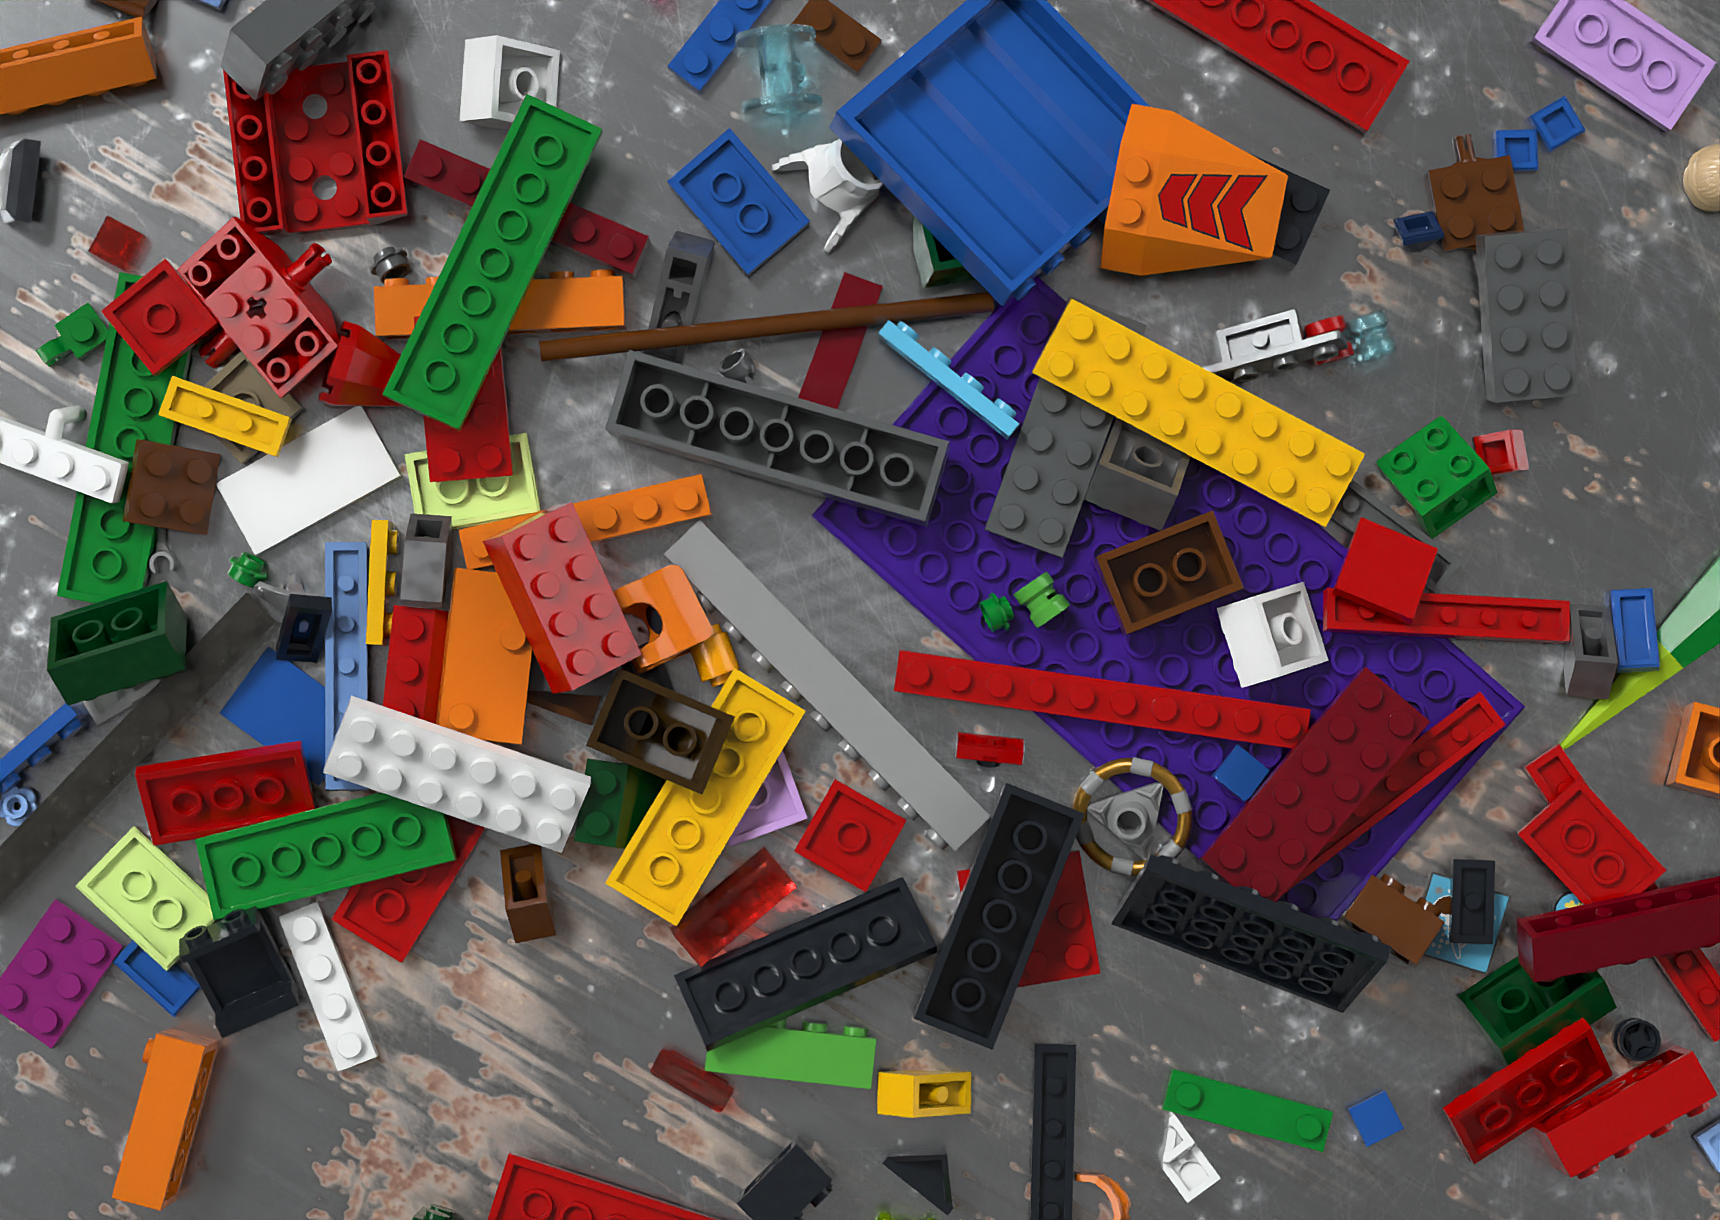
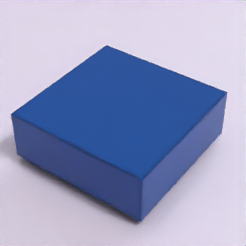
M1566 96L1561 97L1527 118L1533 129H1537V136L1547 153L1552 152L1586 131Z
M1537 129L1496 130L1494 132L1495 158L1510 155L1513 172L1538 171Z
M1384 1090L1347 1108L1366 1147L1404 1129Z

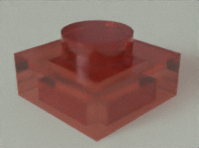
M107 215L88 252L128 272L146 236Z

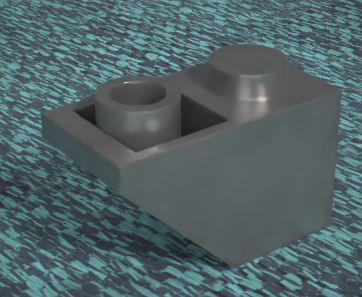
M410 513L404 544L400 595L401 606L442 608L453 556L452 516Z

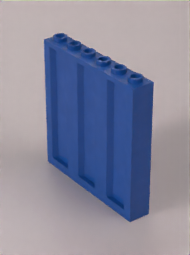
M966 0L837 110L829 128L1003 307L1013 297L1017 301L1022 300L1036 286L1033 279L1042 271L1047 276L1051 274L1064 261L1065 257L1062 253L1070 246L1075 250L1080 248L1093 235L1094 232L1090 228L1100 220L1105 225L1119 148L1131 104L1150 106L1047 0Z

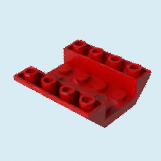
M388 50L347 55V62L308 66L302 71L296 68L287 75L288 80L279 91L273 95L267 92L257 101L223 70L240 219L263 235L292 236L373 226L408 215ZM319 97L326 100L327 111L322 117L312 119L306 115L305 106L310 99ZM324 178L334 180L337 185L335 195L328 200H321L315 195L317 182Z

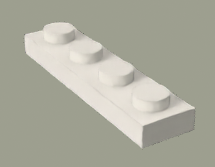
M320 901L279 916L280 923L337 1071L339 1072L379 1056Z

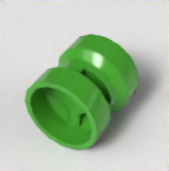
M1047 571L1013 594L1020 605H1024L1030 610V620L1036 628H1039L1070 606L1064 595L1056 593L1053 588L1054 580Z

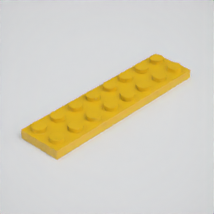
M1070 298L1032 370V373L1324 527L1327 526L1365 456V453L1072 298Z

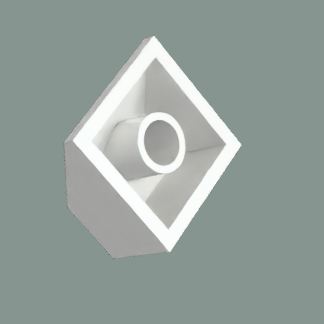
M498 35L465 40L459 121L494 129H510L526 94L556 107L560 50Z
M1304 582L1217 608L1221 628L1225 634L1233 659L1234 669L1242 688L1329 661Z

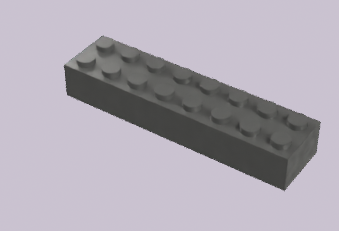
M632 350L628 352L605 428L613 437L927 527L950 451L949 441Z

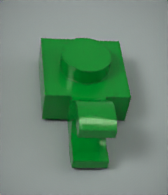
M87 302L54 325L61 336L46 342L35 351L48 367L55 365L71 352L81 361L106 344L108 328L92 305Z

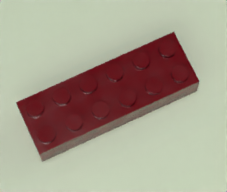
M1367 667L1360 669L1198 859L1227 884L1235 887L1246 886L1253 888L1261 894V897L1277 902L1430 721Z

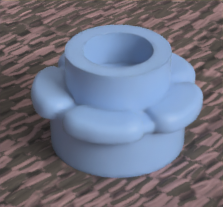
M14 786L10 791L1 795L0 817L5 818L8 825L14 827L23 826L26 821H32L37 815L36 796L29 788L22 787L20 789ZM19 802L21 804V808L19 810H15L14 803Z

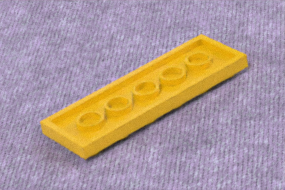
M735 668L711 707L735 716L703 794L666 780L605 881V884L675 926L680 922L806 712Z

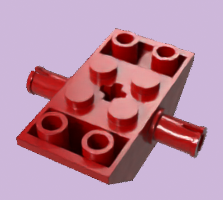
M232 217L176 270L222 326V330L199 349L201 358H204L207 354L210 355L205 360V363L217 369L237 348H240L281 399L337 349L340 341L330 307L309 283L326 266L332 263L329 254H326L324 257L321 256L326 250L321 245L313 243L293 263L278 244L257 232L238 217Z

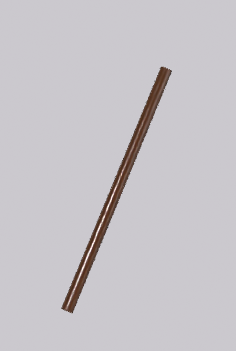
M989 292L546 340L539 341L541 362L626 353L629 350L644 351L886 324L888 320L892 323H897L900 321L906 322L994 312L993 296Z

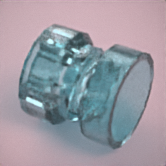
M1385 310L1363 315L1346 322L1349 335L1356 339L1354 352L1357 362L1370 360L1397 350L1394 338L1389 336L1386 331L1389 321Z

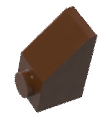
M529 844L500 850L505 910L515 943L556 936L554 908L542 846Z

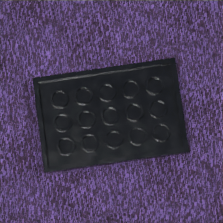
M1151 854L1117 907L1111 923L1122 929L1341 1013L1349 1007L1387 963L1392 948L1381 943V940L1375 935L1349 931L1342 928L1337 921L1331 918L1310 916L1301 912L1300 908L1292 903L1284 901L1274 902L1263 898L1253 888L1232 886L1222 882L1220 877L1214 873L1193 871L1181 866L1178 860L1165 855L1154 856Z

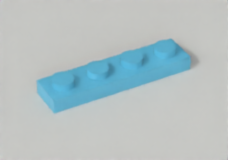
M888 320L878 333L880 340L1007 440L1019 425L1013 419L1017 413L999 398L994 403L981 394L984 386L966 372L960 377L949 368L952 361L935 347H932L928 352L916 342L920 336L902 321L896 326Z

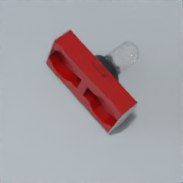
M957 732L955 758L976 760V763L980 765L978 787L981 791L988 792L992 790L995 781V767L1000 766L1001 763L1023 765L1025 739Z

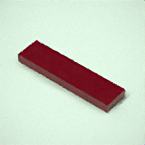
M844 272L831 309L877 304L883 286ZM869 326L822 331L798 398L835 409L839 408Z

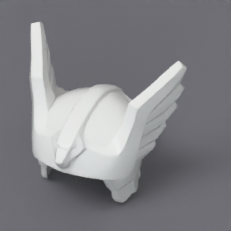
M840 138L833 143L816 145L814 148L790 154L789 157L781 158L779 163L772 165V172L809 169L810 192L813 198L840 214L841 219L827 240L823 250L828 254L842 240L861 213L878 196L879 189L883 185Z

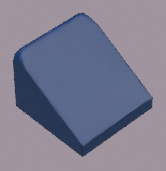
M1237 744L1211 777L1243 803H1246L1270 770Z

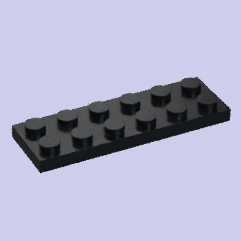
M901 877L674 975L703 1044L707 1052L933 955L937 953V946L904 878Z

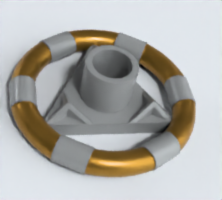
M1136 757L1120 758L1099 766L1080 784L1074 799L1073 809L1085 814L1076 835L1079 845L1095 863L1104 869L1121 875L1137 876L1151 855L1165 787L1170 793L1177 813V827L1173 838L1155 856L1165 855L1176 859L1184 850L1192 830V806L1186 789L1169 770L1154 761ZM1132 773L1152 777L1158 781L1089 804L1095 792L1107 779L1115 775ZM1087 811L1144 860L1134 861L1120 858L1104 851L1094 839L1087 820Z

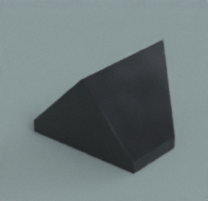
M945 1146L887 1152L882 1158L883 1165L947 1216L953 1210Z

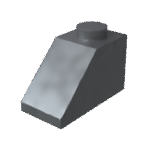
M1570 604V642L1565 644L1563 664L1566 696L1608 699L1618 664L1611 608Z

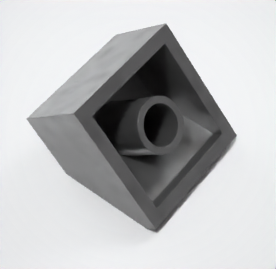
M1116 418L1084 500L1161 531L1178 496L1191 456Z

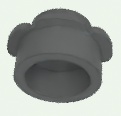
M394 247L380 250L373 257L375 263L370 268L372 275H377L383 284L385 279L403 278L410 270V265L406 258L407 252L403 249L396 250Z

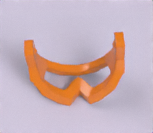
M1075 1174V1181H1081L1082 1183L1092 1182L1105 1191L1112 1204L1113 1220H1131L1129 1216L1131 1201L1118 1182L1105 1176V1174Z

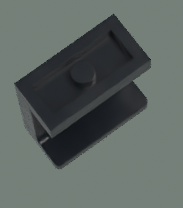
M256 906L247 910H234L224 916L222 921L208 927L204 925L194 927L184 937L179 939V956L183 963L188 962L215 1013V1026L222 1038L299 1005L298 986Z

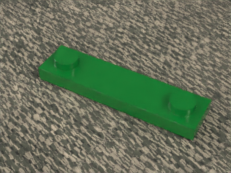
M1171 1068L1161 1107L1162 1110L1320 1152L1324 1151L1333 1116V1111L1174 1068Z

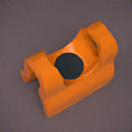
M678 565L666 566L613 591L623 614L638 616L644 621L649 631V642L640 650L642 655L631 660L637 673H644L690 653L689 648L704 642L712 634L711 624L683 569Z

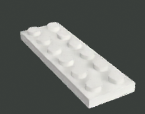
M352 695L323 770L325 774L560 853L563 851L591 782L590 776Z

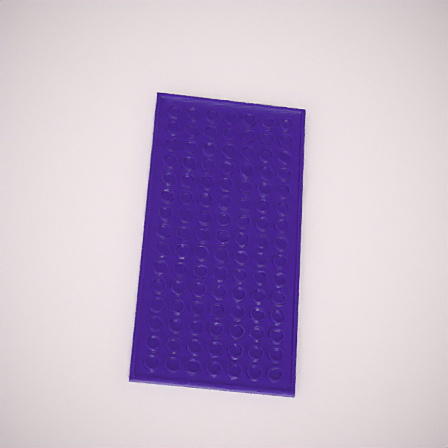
M1036 276L1033 279L1036 286L1022 300L1017 301L1013 297L1003 307L999 304L994 312L987 317L950 359L952 363L949 368L960 377L965 372L984 386L981 394L993 403L999 398L1017 413L1013 419L1019 425L1007 440L932 380L892 424L949 441L950 451L927 527L828 498L811 516L974 661L1311 709L1308 730L1357 672L1367 667L1430 721L1418 737L1477 692H1481L1506 725L1292 887L1277 901L1292 903L1299 907L1301 912L1316 918L1327 917L1338 921L1356 900L1371 875L1376 877L1521 713L1525 706L1448 638L1323 631V590L1327 587L1334 588L1347 549L1315 521L1193 457H1190L1178 496L1162 530L1213 510L1244 588L1125 636L1122 634L1093 558L1160 530L1140 524L1133 519L1083 500L1062 559L984 531L1040 376L1032 373V370L1067 304L1061 296ZM1114 416V418H1113V420H1112V423H1111L1110 429H1109V431H1108L1106 440H1105V442H1104L1102 451H1101V453H1100L1099 459H1100V457H1101V454H1102V452H1103V449H1104V447H1105V444H1106V442H1107V440H1108V437H1109V435H1110V432H1111V430H1112V427H1113V425H1114V422H1115V420H1116V418H1117V417H1115V416ZM1047 571L1054 580L1053 588L1056 593L1064 595L1070 606L1039 628H1036L1030 620V610L1026 606L1020 605L1013 594ZM1304 582L1329 661L1242 688L1234 669L1233 659L1225 634L1221 628L1217 608ZM990 593L996 594L998 598L1005 596L1012 608L1014 619L1007 621L1010 626L1007 631L1002 628L992 632L985 622L979 602L988 599ZM1032 711L1095 768L1112 760L1136 757L1154 761L1169 770L1186 789L1192 806V830L1185 848L1196 858L1203 854L1245 804L1211 777L1233 748L1238 744L1270 770L1257 789L1291 751V748ZM1122 773L1108 779L1122 792L1158 782L1152 777L1132 773ZM1164 787L1157 823L1174 836L1177 827V813L1170 793Z

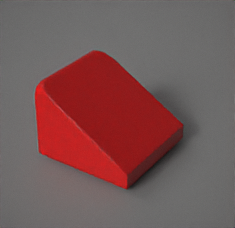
M1511 429L1473 437L1476 454L1490 468L1492 476L1529 469L1524 435L1521 429Z

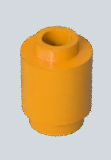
M720 623L711 625L712 634L707 640L689 648L701 682L710 680L712 688L725 684L734 668L737 670L741 669L727 632L722 631Z

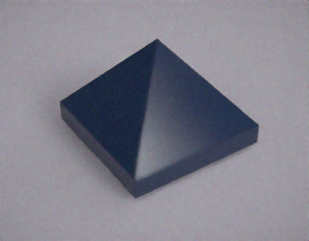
M1432 211L1393 220L1394 227L1403 246L1421 252L1444 238L1443 230Z

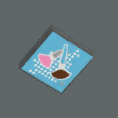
M1430 871L1422 898L1441 910L1439 918L1444 921V925L1424 956L1488 975L1511 896L1494 891L1493 944L1450 943V877Z

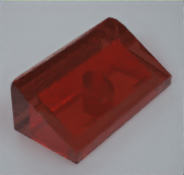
M668 1046L662 1048L650 1069V1073L716 1112H721L735 1090L734 1084L713 1072L705 1071V1067Z

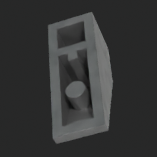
M675 230L667 246L648 329L694 324L715 241ZM688 346L644 350L643 354L683 365Z

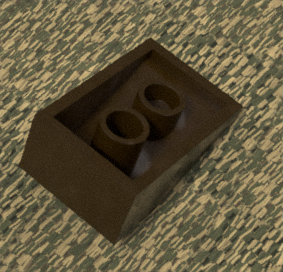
M618 668L586 746L703 794L735 716L627 670Z

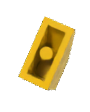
M925 1070L878 1072L877 1114L919 1118L971 1113V1072Z

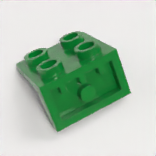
M1443 416L1436 418L1376 462L1378 469L1414 509L1421 530L1431 539L1498 493L1490 468Z

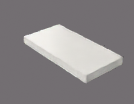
M355 406L284 445L281 448L279 457L268 454L217 482L216 485L255 556H259L402 476L364 407Z

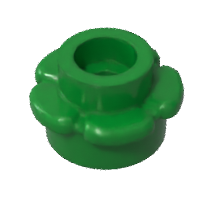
M243 552L239 557L232 556L229 561L232 565L228 575L235 581L254 588L259 581L267 578V572L263 568L265 562L259 557Z
M990 593L988 599L979 602L985 622L992 632L1002 628L1007 631L1010 628L1007 621L1014 619L1012 608L1005 596L998 598L996 594Z

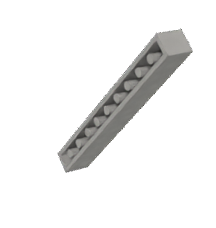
M700 520L664 553L670 560L666 566H680L687 579L699 590L696 594L699 603L710 614L718 609L728 619L723 627L739 643L746 638L757 649L751 656L768 673L776 668L785 677L786 680L781 686L797 702L804 697L815 708L809 715L826 732L834 727L844 739L839 745L855 762L862 756L873 767L868 775L884 791L890 786L894 788L902 797L897 804L913 821L921 816L931 826L926 834L942 850L949 845L956 851L991 817Z

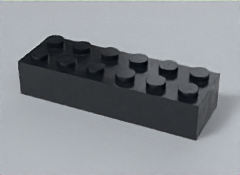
M1003 784L913 1014L915 1020L993 1050L1085 815L1084 813L1011 784Z

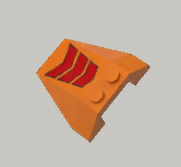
M1131 104L1119 148L1107 211L1100 268L1143 276L1272 258L1288 175L1174 111Z

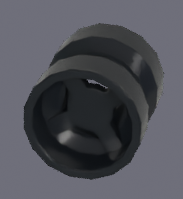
M1633 1017L1625 1018L1618 1022L1612 1031L1611 1040L1613 1047L1625 1058L1639 1062L1647 1061L1653 1058L1660 1049V1033L1648 1021Z

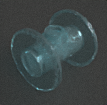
M781 24L752 28L736 34V46L758 50L762 97L743 102L741 104L743 114L761 117L785 116L804 113L821 107L823 102L822 96L800 93L799 84L803 82L806 71L804 65L796 57L795 45L803 44L816 38L814 27L799 24Z

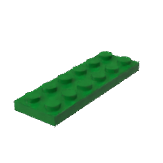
M382 792L195 839L214 920L223 919L228 913L237 909L247 910L256 906L259 910L457 860L447 814Z

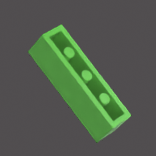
M783 1019L707 1052L705 1071L871 1089L876 1036L868 1035L869 1028L859 1026H844V1032L827 1031V1023L803 1021L802 1028L786 1026V1019Z

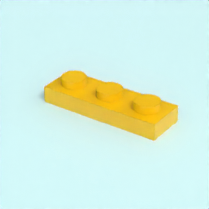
M175 376L171 378L158 414L167 419L275 457H279L292 418Z
M372 520L366 644L372 646L388 645L393 613H389L390 596H396L398 575L397 571H391L392 555H398L400 534L399 530H393V523L389 520Z

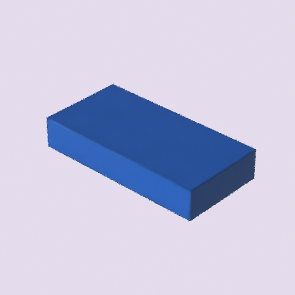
M1653 588L1611 590L1610 603L1618 661L1617 673L1659 671L1660 664Z
M133 940L113 961L119 969L173 1017H177L202 989L197 979L179 962L166 972Z

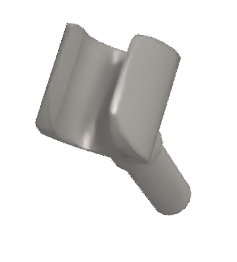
M157 527L156 553L151 556L149 566L151 571L157 574L159 572L157 559L159 556H165L170 562L169 568L170 572H172L177 566V557L168 549L166 530Z

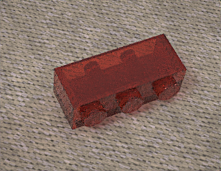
M763 847L688 909L677 926L670 924L668 927L690 956L702 967L797 888V886L766 848Z

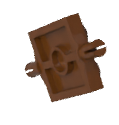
M1465 134L1464 141L1463 135L1454 137L1459 161L1451 166L1428 170L1427 172L1435 216L1444 233V238L1440 240L1442 253L1460 249L1476 251L1475 235L1524 230L1510 155L1491 159L1475 158L1472 134Z

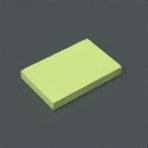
M528 434L510 435L514 473L511 476L430 482L427 450L405 454L415 514L452 516V530H458L541 511Z
M135 826L75 886L78 891L166 972L180 959L179 939L184 937L194 927L201 925L208 927L217 921L213 919L208 894L159 848L153 846V843Z

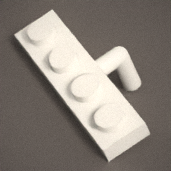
M81 406L53 410L49 415L46 432L0 416V463L109 503L120 502L129 466L127 461L62 438L65 424L80 422L84 419L85 411Z

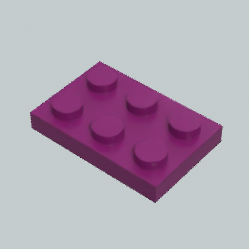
M59 898L54 899L0 977V1013L49 1048H55L111 968L113 961L119 956L126 945Z

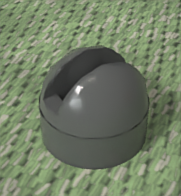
M739 349L729 354L720 363L718 368L724 377L747 383L746 376L753 378L755 375V365L744 349Z

